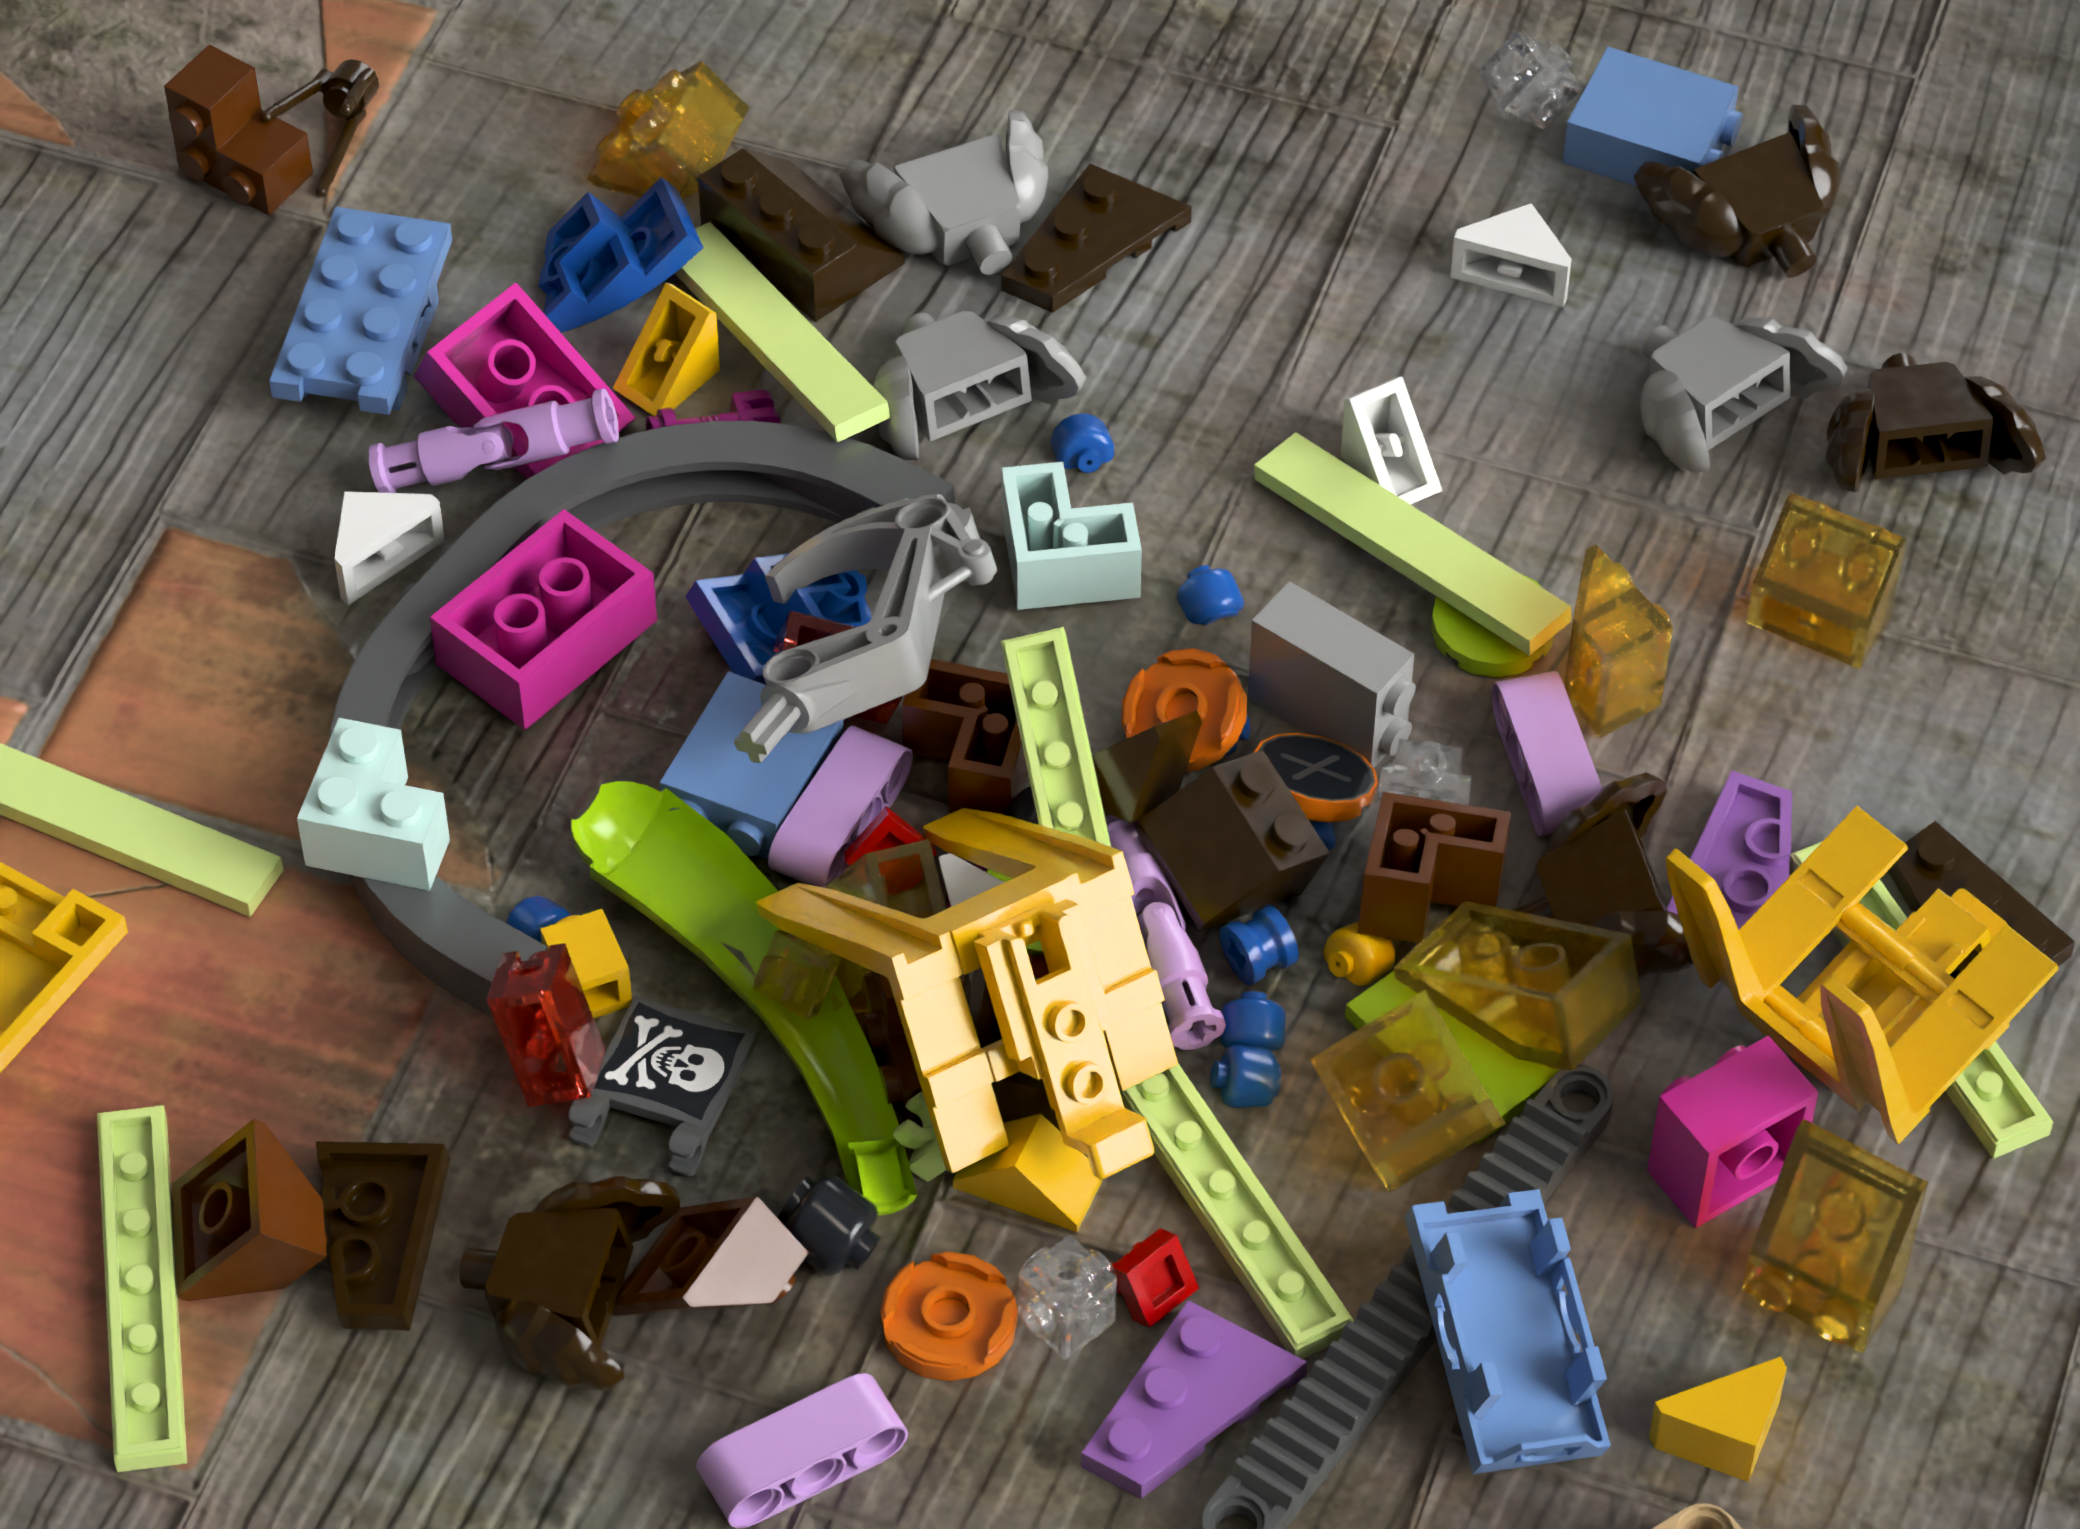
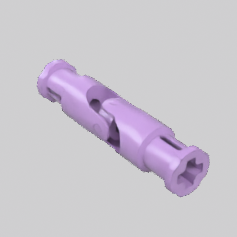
M599 389L594 390L592 398L569 404L559 405L556 401H549L492 415L491 417L481 419L473 425L474 428L442 427L419 434L418 440L390 447H385L383 443L372 444L369 447V466L375 487L379 493H396L398 488L427 481L431 486H437L461 480L468 472L481 464H487L484 466L485 469L501 470L568 454L570 447L601 439L606 444L618 442V420L613 401L607 390ZM503 422L519 424L528 436L529 447L526 454L511 458V448L514 443L513 435L503 425ZM410 462H415V463H416V464L407 465V466H403V467H399V466H398V465H402V464H406V463H410Z
M1108 815L1105 819L1111 847L1123 851L1135 893L1131 896L1135 913L1143 911L1137 917L1150 966L1157 971L1165 999L1161 1004L1169 1021L1168 1029L1173 1047L1186 1051L1207 1046L1224 1032L1226 1024L1222 1012L1212 1007L1205 990L1208 984L1207 974L1197 949L1185 932V920L1174 891L1135 830L1134 826L1137 821L1129 823L1113 815Z

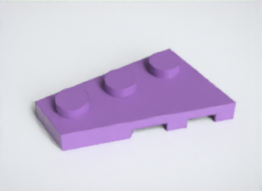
M1731 771L1690 860L1716 881L1739 930L1789 878L1792 791ZM1672 896L1667 908L1670 912L1678 914Z
M1188 1300L1082 1451L1081 1467L1142 1499L1204 1453L1205 1444L1235 1422L1241 1425L1259 1412L1260 1403L1284 1386L1288 1390L1306 1377L1307 1361Z

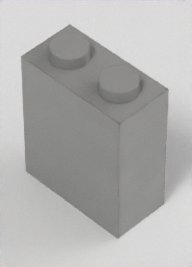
M1289 581L1252 619L1248 700L1305 734L1323 736L1347 745L1363 755L1375 768L1387 754L1391 756L1396 755L1410 736L1412 724L1408 722L1409 707L1416 689L1415 683L1412 682L1414 653Z

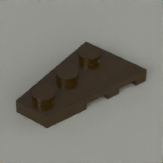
M1089 164L1001 274V291L1053 313L1106 278V270L1128 255L1136 259L1152 248V240L1168 229L1177 232L1191 223L1192 206L1098 166Z
M1936 821L1905 842L1908 850L1888 870L1912 912H1916L1938 888L1949 897L1958 889L1963 888L2005 920L2008 926L2058 966L2072 957L2075 941ZM1973 949L1950 976L1955 979L1979 953Z
M315 1141L318 1162L323 1176L324 1189L322 1190L324 1211L328 1217L331 1240L329 1253L337 1315L344 1329L410 1331L449 1168L450 1156L444 1144Z

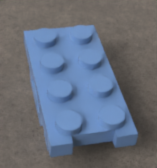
M335 207L269 380L272 397L301 402L303 396L307 397L309 393L359 401L360 411L390 415L391 410L400 411L408 389L406 375H412L439 303L437 281L452 242L451 224Z
M1540 1189L1507 1193L1501 1201L1500 1207L1447 1214L1444 1201L1412 1205L1404 1217L1472 1473L1478 1474L1602 1456L1610 1448L1611 1444L1596 1391L1607 1380L1599 1348L1594 1346L1570 1257L1566 1256L1571 1248L1562 1217L1548 1220ZM1564 1284H1565V1287H1566V1290H1567V1293H1568L1567 1295H1566V1291L1562 1289V1287H1563ZM1573 1330L1576 1334H1579L1581 1345L1577 1341Z

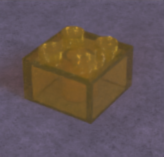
M1425 990L1309 1059L1371 1167L1390 1193L1506 1124Z

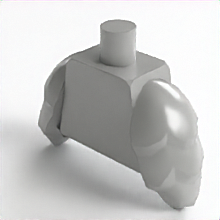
M1009 110L1006 130V156L999 136L994 134L894 166V173L878 162L867 163L862 160H850L839 176L847 195L851 199L854 211L874 227L876 234L890 246L911 254L921 255L931 252L940 264L948 266L974 258L983 274L992 275L1003 271L1011 263L1013 257L1008 247L1014 245L1019 240L1020 223L1030 220L1041 206L1049 180L1048 166L1044 162L1043 141L1035 133L1031 121L1024 112Z
M961 311L935 321L929 314L919 313L906 321L902 329V335L895 341L896 357L888 359L881 366L874 380L873 387L888 401L890 414L889 419L878 424L881 438L891 445L893 451L901 459L917 460L919 459L918 422L925 436L931 442L1032 401V398L1050 404L1055 399H1067L1076 396L1081 390L1086 377L1077 361L1068 353L1063 345L1057 342L1051 335L1041 332L1030 325L1027 320L999 316L984 321L973 311Z
M1717 317L1706 318L1680 335L1667 326L1661 325L1650 332L1643 347L1644 354L1649 358L1650 376L1645 380L1642 387L1639 405L1643 428L1646 434L1658 443L1663 454L1681 470H1688L1692 473L1709 471L1708 450L1782 404L1790 397L1807 399L1816 392L1830 391L1840 387L1847 371V366L1841 356L1827 345L1819 342L1812 332L1781 326L1775 319L1746 318L1738 320L1733 324Z

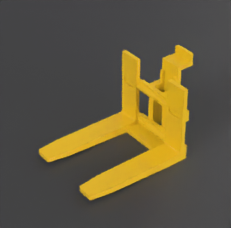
M1858 805L1739 930L1716 881L1681 851L1674 848L1665 858L1668 882L1689 952L1701 982L1712 989L1721 980L1730 988L1742 1016L1764 1035H1769L1782 1050L1854 1109L1859 1111L1867 1102L1880 1112L1888 1137L1898 1145L1930 1112L1929 1107L1984 1049L1988 1050L2010 1026L2009 1022L2059 969L2054 961L1963 888L1958 889L1951 897L1938 888L1896 931L1862 905L1859 900L1908 848L1902 840ZM1836 927L1851 941L1814 981L1795 998L1780 984L1825 936ZM1975 949L1979 954L1955 979L1950 976L1955 968Z
M963 808L924 825L925 837L947 853H952L957 857L1013 879L924 919L833 889L802 883L791 885L756 902L760 916L780 930L881 974L889 980L947 1171L954 1173L1010 1146L991 1083L998 1082L1019 1071L1037 1080H1043L1051 1109L1055 1111L1064 1144L1088 1156L1092 1173L1096 1178L1105 1179L1153 1155L1154 1146L1146 1118L1124 1108L1119 1090L1124 1091L1178 1065V1061L1161 1004L1165 999L1157 971L1150 966L1131 896L1135 893L1123 851L1091 839L1003 814ZM1040 940L1050 974L1035 980L1026 946ZM979 968H982L1002 1036L1001 1040L982 1049L960 979L961 975H966Z

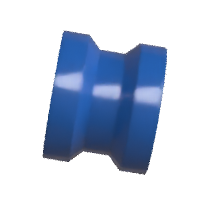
M1267 904L1255 910L1252 919L1245 923L1232 921L1220 929L1219 938L1224 955L1234 973L1246 985H1253L1261 981L1265 977L1266 971L1274 966L1285 969L1298 961L1299 952L1293 932L1283 915L1272 905Z

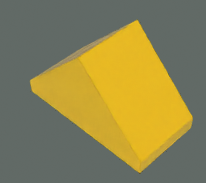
M665 283L612 389L653 416H656L658 409H675L720 371L716 312L673 284Z
M1042 1114L1003 1123L1010 1146L958 1170L953 1179L954 1189L1074 1232H1078L1103 1179L1096 1178L1093 1175L1089 1159L1083 1153L1065 1145L1061 1132Z
M1780 1356L1655 1401L1649 1432V1439L1654 1448L1749 1482L1780 1402L1787 1370L1783 1359Z

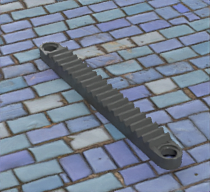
M1579 1065L1563 1068L1553 1075L1534 1100L1529 1098L1519 1118L1515 1116L1511 1120L1507 1133L1504 1136L1501 1134L1498 1136L1491 1153L1485 1152L1477 1170L1468 1173L1461 1190L1455 1189L1446 1207L1447 1214L1500 1207V1203L1507 1193L1540 1189L1543 1204L1545 1205L1607 1127L1611 1118L1614 1100L1613 1087L1609 1079L1599 1070ZM1582 1091L1590 1094L1598 1105L1592 1111L1576 1113L1566 1108L1561 1098L1567 1093ZM1411 1245L1406 1250L1399 1266L1395 1264L1391 1268L1384 1285L1378 1284L1369 1303L1364 1302L1361 1305L1354 1322H1347L1341 1338L1337 1342L1333 1340L1330 1343L1322 1361L1317 1359L1306 1381L1304 1379L1300 1380L1293 1397L1290 1400L1286 1398L1283 1401L1276 1418H1270L1266 1422L1259 1439L1255 1437L1252 1439L1246 1455L1242 1459L1238 1457L1235 1460L1229 1476L1208 1500L1202 1511L1201 1529H1217V1524L1223 1518L1232 1515L1249 1519L1254 1524L1255 1529H1286L1435 1343L1437 1338Z

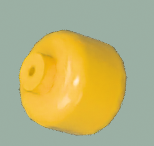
M1358 921L1333 932L1327 938L1323 955L1333 975L1340 978L1346 977L1355 985L1366 986L1378 980L1393 967L1395 963V949L1392 940L1384 937L1359 934Z

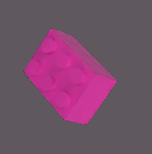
M563 509L430 616L436 665L523 730H526L657 621L654 575L649 569Z

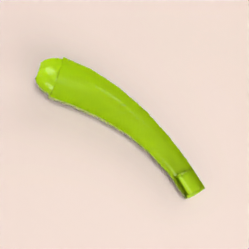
M627 781L601 784L599 792L590 808L579 819H571V833L574 846L582 860L590 867V878L643 913L702 959L762 1019L801 1073L834 1139L846 1183L871 1200L877 1206L878 1215L891 1214L907 1207L914 1201L917 1192L905 1146L900 1144L893 1135L895 1128L899 1124L892 1104L888 1105L873 1052L837 976L817 946L780 930L760 916L756 902L778 892V890L727 834L667 788L660 792L647 785ZM672 808H680L678 810L669 811ZM722 943L742 951L751 965L756 978Z

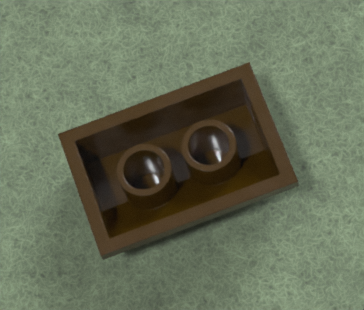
M742 148L698 176L701 226L711 222L781 294L814 322H817L905 264V256L900 251L882 240L871 227L790 160Z

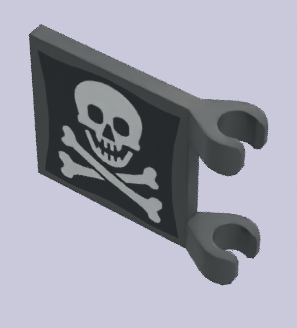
M635 996L586 1090L576 1098L569 1110V1122L574 1125L570 1131V1140L585 1146H594L600 1137L609 1108L611 1107L677 1127L668 1142L669 1152L673 1155L669 1162V1170L685 1176H694L701 1163L709 1136L758 1041V1032Z

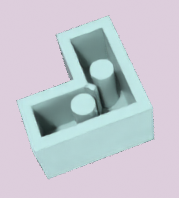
M1063 462L1002 468V520L1017 610L1140 598L1142 549L1133 503L1071 509Z
M338 718L297 817L305 866L427 891L431 890L450 841L444 795L441 792L405 785L408 774L401 730Z

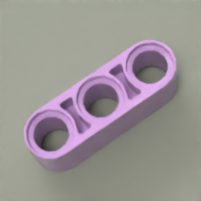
M1557 671L1492 683L1491 687L1495 722L1531 822L1538 836L1552 834L1563 816L1570 809L1583 806L1602 788L1564 684Z
M853 725L847 728L777 831L768 856L769 869L804 884L835 890L851 867L845 862L843 853L885 806L890 809L910 773L913 760L912 750Z
M867 1373L856 1374L721 1438L701 1454L697 1460L696 1469L729 1524L735 1528H746L882 1463L901 1449L907 1440L908 1432L874 1377Z

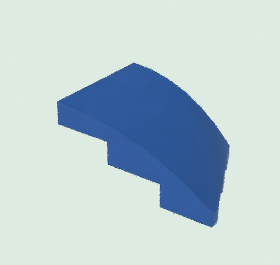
M661 177L622 217L591 193L587 192L548 231L544 250L546 260L541 270L538 286L546 293L543 313L560 333L596 321L627 306L680 270L704 248L678 189Z
M780 554L754 558L744 574L696 580L685 597L732 672L767 685L763 676V668L767 661L776 654L870 622L872 618L870 607L865 601L867 584L864 574L858 573V570H852L822 578L804 588L795 589L788 601L782 604L773 601L765 579V575L788 555Z

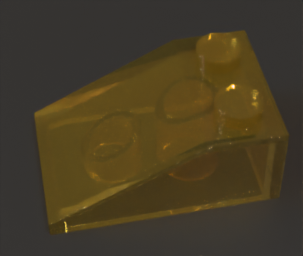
M1468 901L1463 902L1393 968L1395 979L1513 1057L1543 1064L1552 1069L1573 1071L1642 1002L1631 934Z
M1803 1119L1795 1132L1749 1252L1742 1290L1754 1296L1762 1306L1772 1311L1785 1312L1814 1327L1825 1339L1838 1344L1845 1343L1864 1353L1902 1293L1928 1182Z

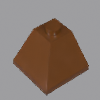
M252 1119L172 1183L177 1298L193 1301L285 1289L327 1257V1235L324 1225L323 1199L264 1122Z
M758 1196L680 1207L679 1211L673 1216L621 1286L612 1314L614 1316L735 1308L761 1304L770 1305L783 1298L793 1287L796 1280L794 1273L809 1252Z

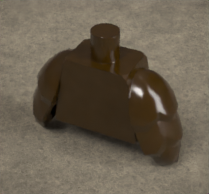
M1793 104L1789 111L1786 134L1694 169L1693 174L1680 166L1669 167L1658 162L1646 161L1637 170L1634 180L1642 198L1649 205L1652 214L1661 224L1675 232L1677 239L1689 249L1712 257L1731 256L1738 265L1750 267L1774 257L1786 276L1793 278L1805 273L1817 261V256L1808 243L1814 238L1820 220L1828 214L1834 205L1839 187L1840 167L1839 163L1832 157L1829 134L1823 130L1816 116L1808 106Z
M1899 353L1889 357L1883 363L1881 369H1875L1869 374L1867 388L1856 389L1845 396L1831 415L1826 432L1827 441L1829 442L1826 452L1827 463L1834 471V477L1840 489L1851 492L1859 491L1869 454L1874 479L1988 467V463L2004 475L2012 471L2030 473L2039 468L2046 459L2042 440L2037 432L2035 422L2026 413L2025 409L2006 391L2004 386L1982 376L1964 377L1955 364L1949 362L1917 365L1916 360L1907 353Z
M1647 772L1622 781H1613L1602 787L1583 806L1570 809L1563 816L1551 835L1546 855L1539 858L1536 864L1546 897L1512 910L1515 923L1526 946L1560 933L1575 962L1587 963L1602 973L1624 979H1638L1647 973H1674L1687 969L1694 964L1679 915L1668 910L1645 846L1641 840L1666 795L1667 787L1665 781Z
M613 1176L596 1182L573 1181L544 1197L532 1212L516 1213L510 1217L498 1251L467 1248L464 1251L459 1271L461 1285L466 1289L485 1290V1298L495 1318L499 1340L510 1357L524 1371L532 1376L546 1375L567 1388L611 1391L624 1380V1373L620 1366L601 1346L634 1249L632 1243L646 1239L654 1228L668 1221L679 1211L680 1199L677 1191L666 1182L632 1179L626 1176Z

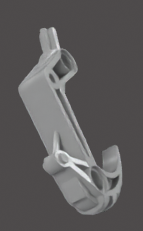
M941 494L922 495L916 499L903 498L888 502L884 506L872 507L853 517L844 519L815 535L785 556L765 575L773 601L785 604L795 589L804 588L815 581L834 574L861 569L889 570L870 622L784 650L767 661L763 668V676L767 685L760 694L762 708L734 740L738 751L747 752L751 762L761 763L787 732L804 734L816 731L911 693L925 683L945 592L960 582L968 581L971 586L987 584L997 572L990 546L987 542L980 539L970 507L962 509L956 504L948 503Z

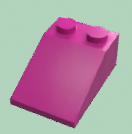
M516 282L427 351L414 374V378L452 421L461 428H474L473 425L483 418L549 401H556L559 405L589 399L592 398L594 390L606 389L613 401L619 433L636 419ZM503 422V425L513 435L514 443L511 448V458L526 454L529 447L528 436L519 424ZM601 439L570 447L568 454L513 468L528 479L560 460L604 443V441Z

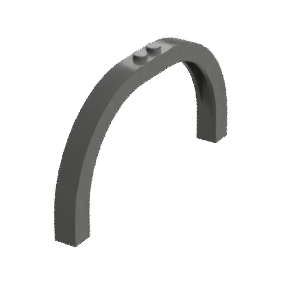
M710 421L680 424L633 433L620 437L618 442L611 444L604 442L551 465L528 478L499 499L455 543L447 544L440 551L434 565L417 583L409 584L402 591L396 605L372 632L352 664L338 697L331 724L330 737L338 718L400 730L408 711L422 688L440 668L436 665L430 616L563 509L593 530L647 511L706 502H744L773 505L803 511L839 523L872 507L884 506L888 502L903 498L916 499L922 495L941 494L946 502L954 504V485L872 445L850 438L836 442L826 431L789 424L758 421ZM349 875L357 897L372 921L399 954L428 979L509 1028L513 1029L552 985L548 948L546 945L483 911L457 894L438 876L435 877L431 890L427 891Z

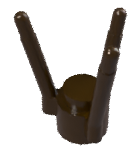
M346 60L334 72L321 69L312 81L279 100L260 114L263 122H269L317 92L323 93L325 108L332 115L338 118H345L346 122L316 188V195L318 197H325L358 125L366 117L365 108L379 89L376 72L359 60Z

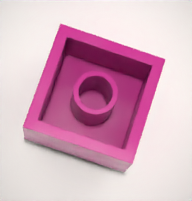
M1769 1035L1748 1047L1743 1045L1736 1046L1723 1054L1714 1066L1693 1078L1683 1076L1676 1079L1659 1096L1647 1172L1690 1223L1697 1228L1803 1167L1819 1092Z

